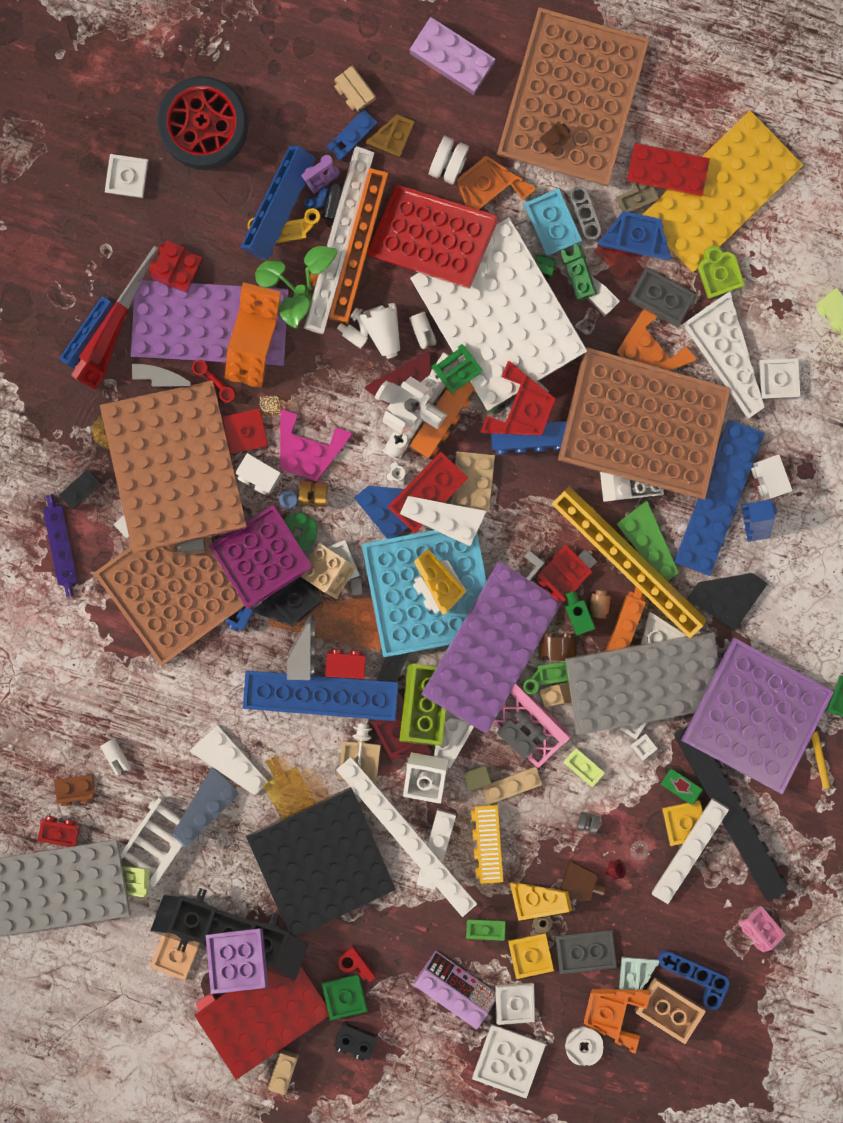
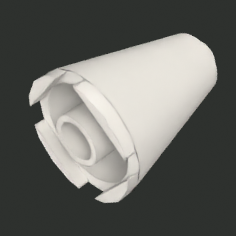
M389 303L388 308L381 305L366 310L363 314H359L360 320L382 356H386V358L395 357L398 355L397 352L400 351L397 307L395 303Z

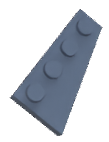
M213 767L209 770L199 790L172 833V836L184 848L239 795Z

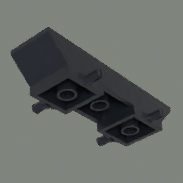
M199 888L196 899L163 895L150 932L180 941L177 951L185 953L187 944L207 951L206 935L263 929L267 971L296 981L308 943L291 935L290 932L277 927L279 914L272 913L269 923H260L223 912L216 907L207 905L203 901L207 890Z

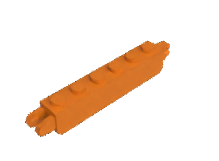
M637 587L634 593L629 591V594L626 595L605 651L630 646L646 603V597L642 596L643 592Z

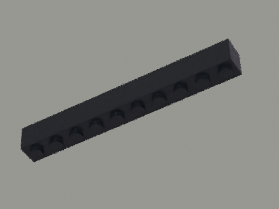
M687 724L672 734L709 800L711 801L713 798L729 808L722 823L763 897L769 902L787 892L788 890L785 886L788 883L783 874L779 876L776 870L779 867L774 858H769L767 854L769 849L764 841L760 842L758 838L760 833L755 824L751 826L748 820L751 817L746 808H741L739 804L741 799L736 791L732 792L729 786L732 783L727 774H722L720 761L681 741L689 726Z

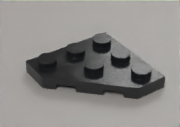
M753 573L701 581L696 584L687 598L735 631L763 592L767 583Z

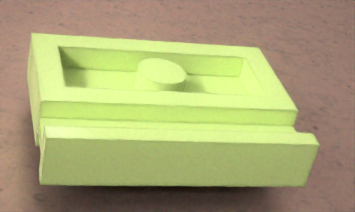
M123 865L127 894L149 897L147 888H149L150 869Z

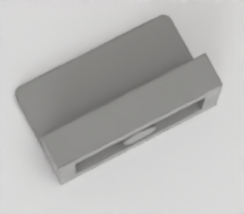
M528 550L523 557L534 565L533 569L525 577L530 581L544 562Z

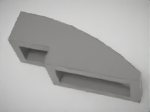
M132 364V379L134 381L152 380L153 388L192 385L190 381L169 370L145 364Z

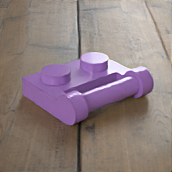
M324 155L320 163L307 168L301 176L312 193L315 194L321 187L324 188L340 176V171L333 165L331 156ZM328 170V174L324 176L323 172Z

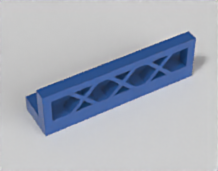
M103 296L99 299L59 359L72 369L75 368V364L80 359L79 356L114 306V303Z

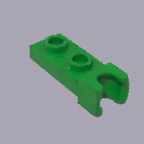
M575 244L572 256L569 252L562 250L561 255L566 264L577 300L581 301L597 294L583 247Z

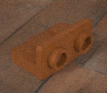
M93 774L54 779L56 804L61 803V806L72 805V801L79 800L80 804L90 803L91 799L96 797Z

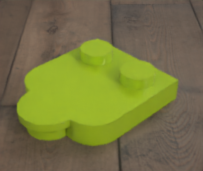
M710 246L705 250V259L700 261L698 271L707 298H712L745 286L737 259L733 253L723 252L718 246Z

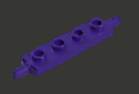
M54 494L46 495L48 507L43 509L57 583L60 586H64L66 597L74 596L72 584L77 582L63 508L55 504Z

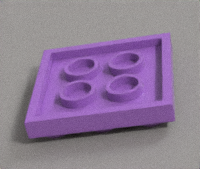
M263 929L206 935L211 994L268 988Z

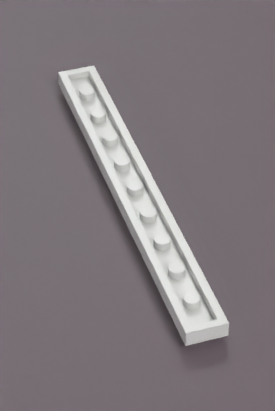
M357 146L354 148L327 247L335 248L338 252L330 266L318 275L304 329L323 334L366 178L374 156V152Z
M352 757L336 769L462 917L477 905V902Z

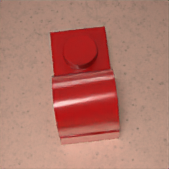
M354 945L350 946L340 955L339 967L342 971L351 972L358 967L360 969L358 973L363 980L367 979L370 983L376 978V974ZM349 957L353 960V964L346 966L342 960Z

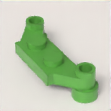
M566 661L537 665L538 670L524 682L523 688L526 693L535 694L540 685L569 681ZM534 683V688L528 689L527 685Z

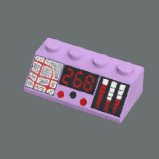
M438 951L433 953L414 980L415 987L475 1029H478L496 1000L495 991Z

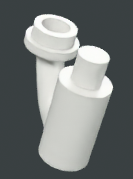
M356 308L350 317L354 322L358 321L360 332L351 325L347 327L343 323L337 329L343 333L342 336L361 349L368 339V331L359 317L363 310Z

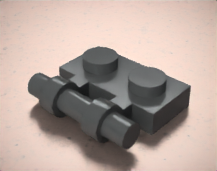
M518 710L514 716L519 721L515 723L510 718L497 731V734L525 759L538 746L533 739L537 737L542 742L547 736L539 726H536L529 720L530 717L527 714L524 715ZM523 725L531 731L529 735L521 729Z

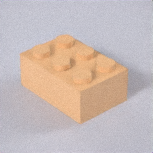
M654 977L647 990L651 991L647 1009L636 1006L634 1010L639 1016L686 1044L706 1011L699 1004Z

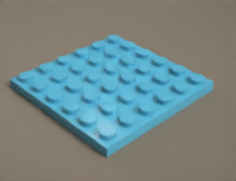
M435 530L362 543L383 657L450 645L487 582L478 533H476L470 547ZM426 549H429L440 562L447 560L467 591L444 615H442L440 610L436 613L433 610L428 611L423 602L426 598L423 593L419 595L413 586L416 583L414 578L421 575L414 561Z

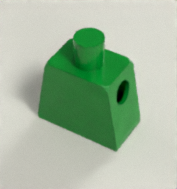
M576 591L565 594L568 602L565 610L574 634L578 636L595 629L584 600L579 601ZM575 607H579L581 611L578 616L573 611Z

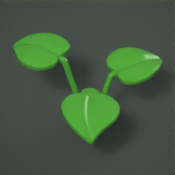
M317 246L306 254L304 263L308 266L305 269L307 286L300 284L295 288L282 276L286 267L279 260H268L257 268L255 277L259 286L271 288L281 279L294 291L293 298H285L279 306L280 316L291 327L297 329L311 304L313 296L311 290L313 287L311 286L309 271L313 275L325 271L337 255L338 251L335 248Z

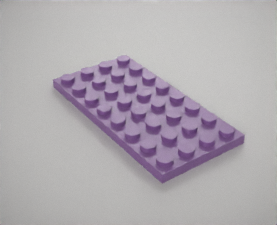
M142 280L134 296L131 357L189 361L204 360L206 362L226 363L228 344L239 312L242 286L192 283L188 292L185 293L158 281ZM268 288L281 292L280 304L285 298H288L289 289ZM280 313L278 314V322L266 365L284 366L287 323L282 319Z
M498 562L421 695L487 734L562 601L557 602L550 595L551 593L529 581L502 562Z

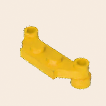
M308 209L303 219L287 221L283 226L280 238L275 244L307 239L306 234L320 220L318 210ZM315 215L316 219L310 220L309 217ZM254 218L249 220L248 229L250 228Z

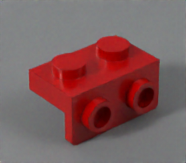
M554 559L537 574L539 577L537 581L543 588L548 586L552 590L550 595L557 602L561 600L564 603L566 601L565 594L576 591L580 587Z
M48 815L40 819L37 841L66 847L77 845L80 825L76 824L75 820L64 819L63 822L58 821L57 817Z

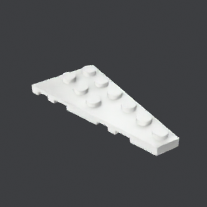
M729 291L682 325L724 386L731 388V396L747 419L762 410L764 404Z

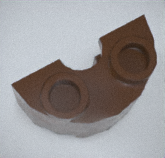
M544 633L539 641V660L566 661L565 658L577 656V637H574V633H562V637H554V633Z

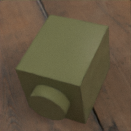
M485 764L463 771L469 791L490 785V779L494 778L491 768H486Z

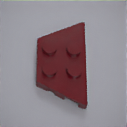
M427 352L365 386V390L376 396V393L385 381L401 386L410 376L421 383L431 373L430 353ZM381 400L382 402H384L385 404H387V405L389 406L390 403Z
M398 690L396 721L375 720L373 723L381 742L390 758H410L411 752L432 756L427 745L399 741L404 700Z

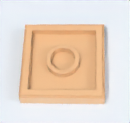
M162 936L150 967L186 981L199 948L187 944L185 953L177 951L180 941Z

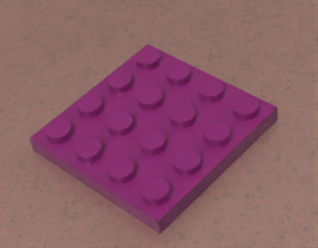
M274 505L246 522L247 528L231 531L209 545V548L248 610L313 569V566Z

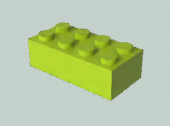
M410 664L407 667L400 742L431 746L442 745L446 709L421 695L436 670V666Z

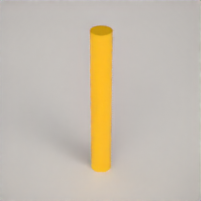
M814 731L811 737L822 786L823 789L830 788V782L818 731Z

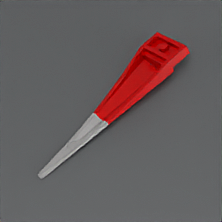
M156 246L152 248L79 356L81 361L75 366L71 374L72 377L96 390L106 374L125 316L147 269L158 251Z

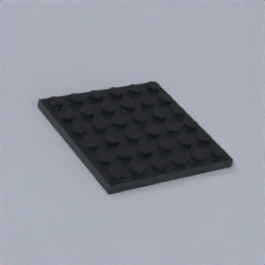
M351 787L245 836L286 929L295 937L396 890Z

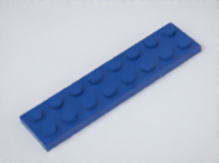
M728 419L716 450L706 498L704 500L697 499L674 563L707 576L711 575L765 433Z
M246 671L243 709L396 721L399 683L311 676L310 680H287V674Z

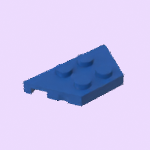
M623 211L597 244L600 247L660 260H671L661 219Z

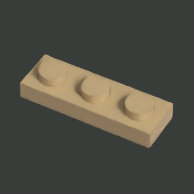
M535 766L491 782L490 785L482 788L488 804H492L541 786L542 782Z

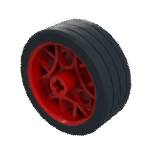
M203 76L187 78L172 87L161 101L157 118L159 135L169 153L183 165L200 170L219 168L234 159L244 146L248 135L247 114L237 93L223 81ZM205 95H212L213 97L207 101ZM219 98L226 103L220 113L211 108ZM200 101L202 105L199 109H193V102ZM182 103H185L186 109L179 107ZM229 108H231L233 116L225 115ZM175 114H186L184 125L173 122ZM218 124H227L226 130L222 132L218 131ZM173 127L180 129L179 133L175 136ZM190 133L195 135L193 142L185 140L186 136ZM215 139L217 149L207 152L203 143ZM219 139L227 140L222 146H220ZM201 146L204 153L195 152V150Z

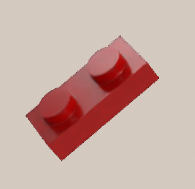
M566 544L552 557L578 585L592 573Z

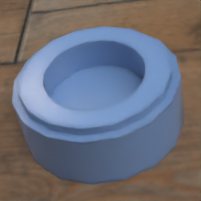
M286 490L280 494L279 503L283 508L292 509L298 503V496L294 491Z

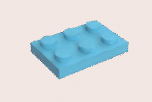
M559 188L523 204L546 257L582 242Z

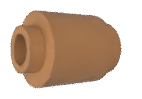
M596 590V593H592L590 604L592 617L606 618V615L609 614L611 595H607L608 591Z

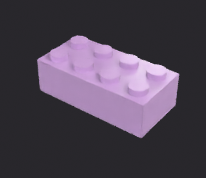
M432 17L429 18L410 48L412 56L472 95L476 93L495 64V58Z

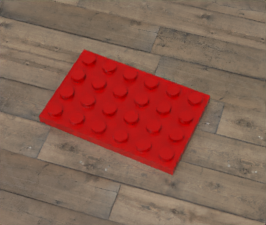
M396 185L367 255L377 260L470 289L499 217Z
M300 967L296 981L267 971L268 988L226 992L194 1014V1017L235 1080L329 1016L327 1005L302 967Z

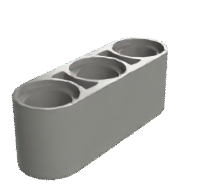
M576 186L570 193V201L583 237L587 241L592 242L600 236L601 227L588 191L583 186ZM576 191L582 192L584 199L576 200L574 193ZM587 209L590 212V217L586 219L581 217L580 211ZM589 227L595 228L597 235L589 236L587 229Z

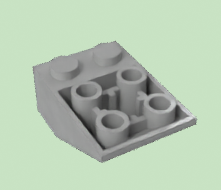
M309 614L289 650L287 680H310L311 674H315L316 657H312V655H315L316 639H312V637H315L316 620H312V614Z

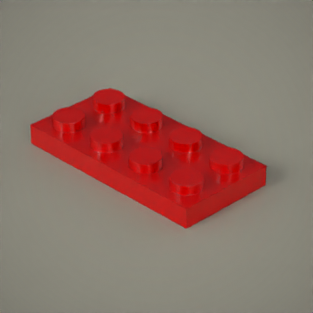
M634 143L626 182L702 197L710 158Z
M440 451L394 499L388 508L416 533L423 525L400 514L407 497L411 496L445 503L468 477Z

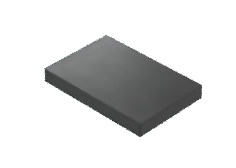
M646 267L628 301L678 328L696 294Z
M613 929L555 935L560 974L617 968Z

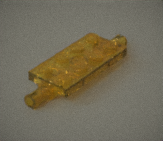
M276 756L271 758L274 765L270 759L265 761L273 774V779L263 784V787L281 819L317 803L297 766L288 771H283Z

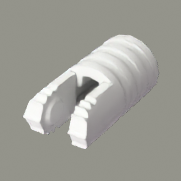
M422 312L410 317L409 320L420 347L426 349L428 344L429 346L436 345L437 342L426 313Z
M115 738L100 746L115 775L121 774L122 769L120 765L124 771L131 769Z

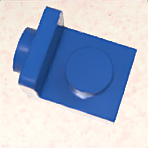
M241 608L236 617L239 619L238 622L227 618L225 622L229 623L228 627L234 631L244 630L254 609Z

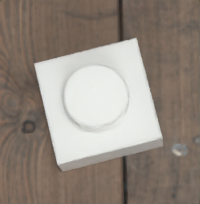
M646 734L630 745L642 761L657 750V747Z

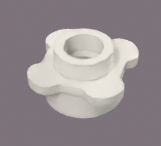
M392 463L387 479L403 484L405 482V475L409 471L408 468Z

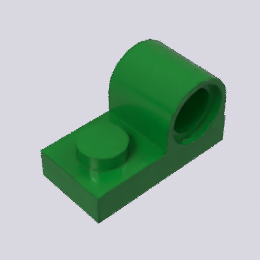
M537 254L535 262L547 282H549L556 260Z

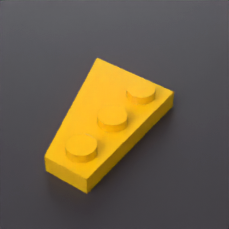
M426 549L414 561L442 615H444L467 591L429 549Z
M518 882L510 883L518 921L572 911L568 891Z

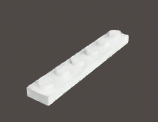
M713 798L711 799L653 889V896L667 904L670 902L729 811L727 806Z

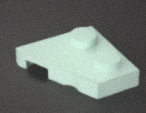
M622 956L619 990H643L655 967L658 966L659 960Z

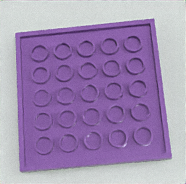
M733 638L681 741L768 788L783 794L834 692L742 641Z

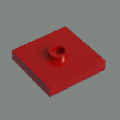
M260 408L222 417L231 454L268 446Z

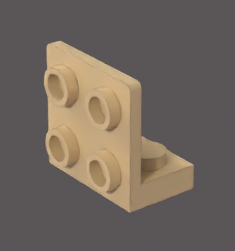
M319 543L308 559L313 569L301 577L337 599L357 566Z

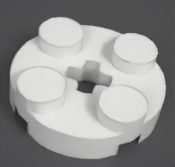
M581 1026L571 1031L566 1038L565 1048L567 1056L577 1065H593L603 1054V1040L600 1034L592 1028ZM581 1042L589 1043L587 1051L585 1049L580 1050Z

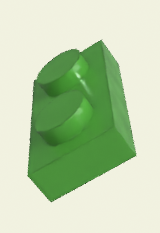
M467 919L466 939L505 941V920Z

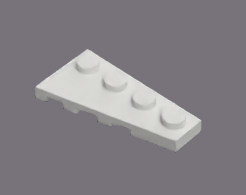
M411 496L407 497L400 512L401 515L469 547L486 513L483 510Z
M219 725L189 750L253 795L269 783L265 776Z

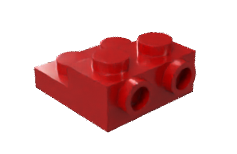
M166 241L165 245L161 244L159 246L157 261L153 260L150 265L151 277L155 281L187 293L203 258L185 251L184 247Z

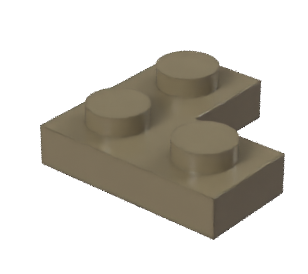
M631 182L633 190L616 197L621 212H633L659 200L654 187Z

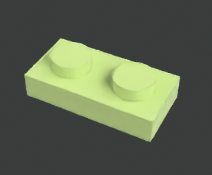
M576 747L563 761L591 787L605 774L604 771Z

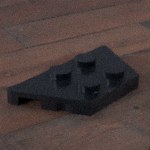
M300 576L266 598L254 608V612L294 627L317 608L322 601L318 588Z

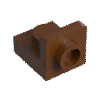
M558 121L539 140L552 154L570 139L571 135L569 133L571 131L564 123L561 124Z

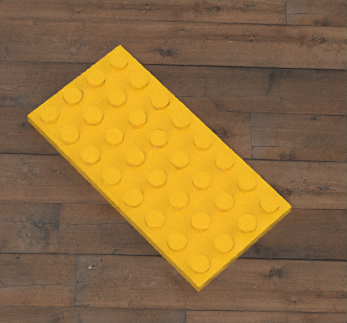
M748 111L702 156L710 158L702 197L667 190L643 214L661 219L667 247L692 273L698 268L700 261L705 259L704 253L708 247H720L803 166L751 111Z

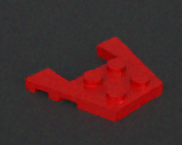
M508 361L502 378L520 384L516 398L506 422L486 416L481 432L542 436L556 399L513 363Z

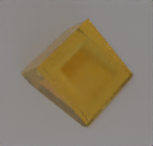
M279 395L259 396L261 416L280 415Z

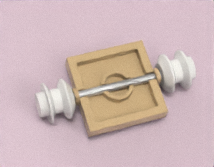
M358 723L357 727H353L357 730V734L353 735V737L360 741H342L340 766L352 757L374 783H377L380 744L365 743V741L372 738L368 735V731L372 730V728H369V724ZM339 774V778H338V779H339V780H345V779ZM353 790L357 801H361V798Z

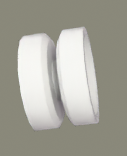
M444 135L428 175L439 178L443 170L446 169L444 182L454 185L467 159L466 155L469 145L460 142L457 144L454 152H452L454 139Z

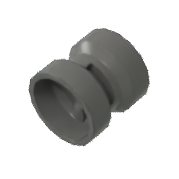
M581 811L577 830H586L590 834L596 835L600 816H589L586 812Z

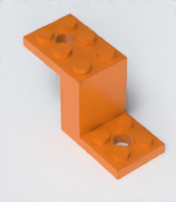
M243 282L239 312L227 348L225 379H229L232 382L245 383L251 387L262 388L266 360L278 322L280 291Z

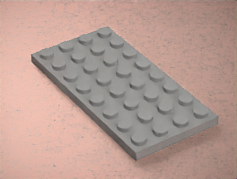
M711 631L695 634L691 638L684 636L565 658L576 734L582 735L695 713L719 666L715 633Z
M118 839L0 858V936L131 915Z

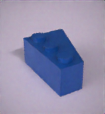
M770 499L741 504L747 542L770 538L775 520L774 515L777 514L775 503H772Z

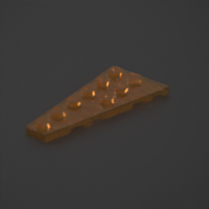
M372 597L323 601L309 613L312 614V620H316L315 637L382 651ZM309 614L294 627L269 619V624L271 627L299 633Z

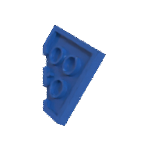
M368 485L354 499L387 539L397 537L408 526L388 506L404 489Z

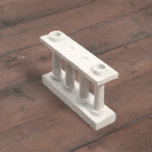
M161 796L158 799L154 798L148 806L151 810L126 847L121 846L120 848L121 859H126L136 867L150 869L149 884L155 887L182 847L171 834L149 820L155 810L177 825L181 820L179 816L160 804L163 800ZM147 827L169 842L171 846L169 852L164 851L163 853L138 836L142 829ZM134 842L159 859L158 861L161 864L157 869L155 867L151 868L128 852Z

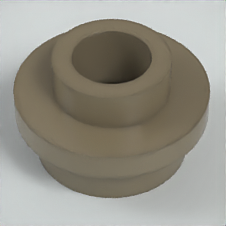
M550 916L534 918L533 926L540 933L548 932L552 927V919ZM541 920L546 921V925L544 927H541L539 925V922Z

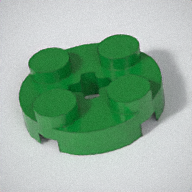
M294 513L284 519L292 534L295 532V527L303 528L302 537L294 536L303 551L309 549L315 543L317 526L311 517L302 513Z

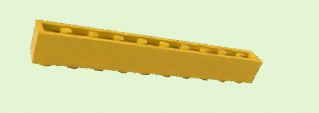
M570 486L552 503L569 522L689 638L704 626L707 619Z

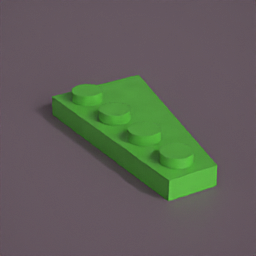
M646 500L619 521L617 526L638 553L669 581L679 572Z

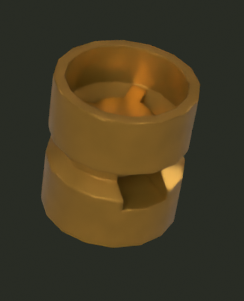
M301 481L299 505L310 506L313 503L315 507H326L328 483L317 482L313 485L311 481ZM314 491V497L309 496V492Z

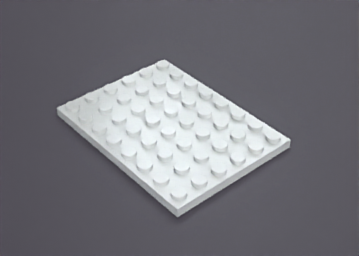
M509 217L496 225L470 289L421 273H417L410 278L452 351H456L457 347L463 344L483 370L482 373L470 382L487 411L513 397L519 390L520 384L502 378L508 361L513 363L533 381L538 382L588 352ZM463 355L459 357V363L463 362L466 358Z

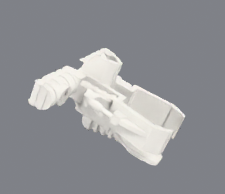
M443 352L441 357L438 359L437 364L449 355ZM455 360L443 369V373L447 374L460 364L459 361ZM433 370L421 383L411 376L401 386L385 381L376 393L375 398L377 400L390 403L387 409L391 413L386 411L382 422L393 428V433L382 451L396 460L401 459L424 421L439 429L448 415L434 405L444 390L445 385ZM416 403H420V404H419V406L421 407L420 410H416V409H417V406L415 405ZM403 435L402 439L404 440V442L398 443L399 439L397 438V436Z

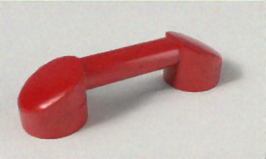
M197 360L193 363L192 370L196 375H204L209 381L213 380L214 386L220 390L219 395L222 401L231 402L234 400L236 395L234 388L226 387L209 370V364L206 361Z

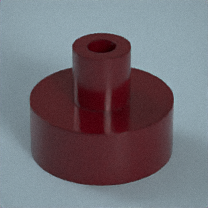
M617 859L609 862L605 872L616 880L624 878L626 869L624 863Z

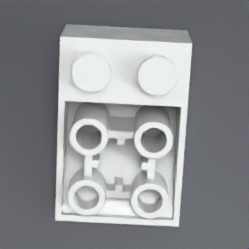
M600 472L603 502L664 495V489Z

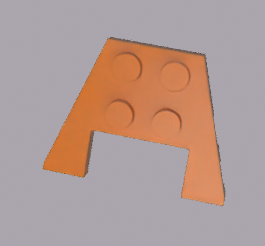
M485 156L456 179L465 206L480 210L509 186L513 188L522 201L536 191L534 186L514 175L488 156Z
M643 309L616 352L619 357L669 371L697 360L687 346L672 358H669L645 328L657 318V316Z
M592 989L584 1024L604 1036L607 1034L615 1039V1043L620 1046L622 1044L630 1048L629 1051L636 1054L640 1036L622 1031V1023L627 1004L647 1009L651 991Z

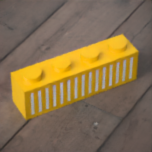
M497 803L474 805L475 810H471L472 822H476V829H472L473 841H477V848H474V859L478 860L479 867H475L476 879H480V884L503 882Z

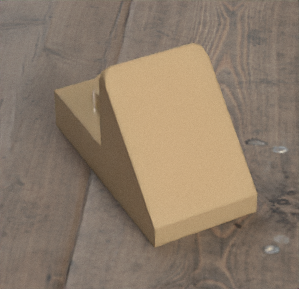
M569 681L539 689L544 708L571 702Z

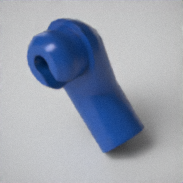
M321 187L318 197L305 200V207L307 209L324 207L330 190Z

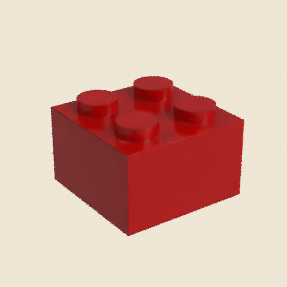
M332 648L331 652H327L325 676L364 679L366 654H362L363 650H351L350 653H343V649Z

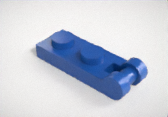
M363 109L326 148L330 152L333 151L339 161L343 160L378 124L377 121ZM341 142L346 146L343 150L338 146Z

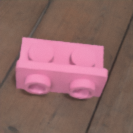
M762 906L757 907L745 920L739 922L742 931L753 940L755 947L762 952L772 950L786 935Z

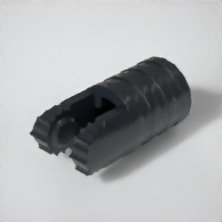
M337 184L331 186L328 198L325 200L322 217L325 219H335L343 191L341 186Z

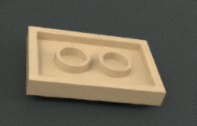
M457 451L455 465L468 479L452 495V505L483 510L489 513L495 455Z

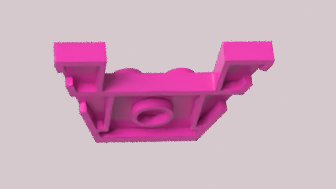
M281 409L280 469L317 482L349 440L352 433L335 428L330 445L326 446L292 434L298 414Z

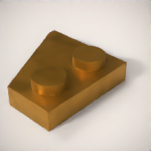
M396 114L377 133L367 139L366 144L400 158L415 122Z

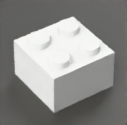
M248 453L236 471V474L239 475L238 480L247 485L250 482L256 485L254 489L264 495L267 492L272 493L282 476V473Z
M779 454L753 463L751 471L754 479L758 478L760 484L758 491L761 497L764 496L765 500L792 491Z
M411 752L403 797L441 804L449 759Z

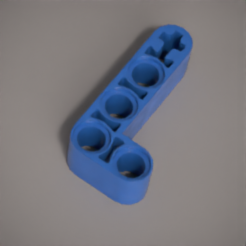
M668 949L659 952L657 958L661 967L706 987L702 1000L709 1010H716L721 1006L729 988V981L723 973ZM669 955L670 959L675 962V968H673L674 964L667 961L665 963L663 957L667 958ZM682 963L689 964V969L687 971L680 970V965ZM701 970L707 972L704 979L697 978V974ZM718 978H723L724 984L720 987L715 986V981ZM716 996V1002L708 1004V997Z

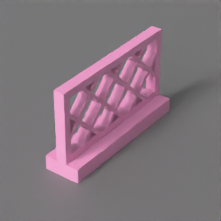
M517 681L510 692L516 698V706H505L504 702L501 708L503 709V719H495L493 724L500 729L502 725L499 722H503L504 725L509 720L506 719L505 709H516V712L519 709H527L530 712V721L532 723H541L544 726V734L546 736H554L559 741L554 747L546 746L545 738L544 746H537L535 748L544 750V757L539 762L533 757V751L527 756L539 768L559 747L570 739L571 734L531 694L526 693L523 686ZM518 718L512 719L516 723L519 721Z

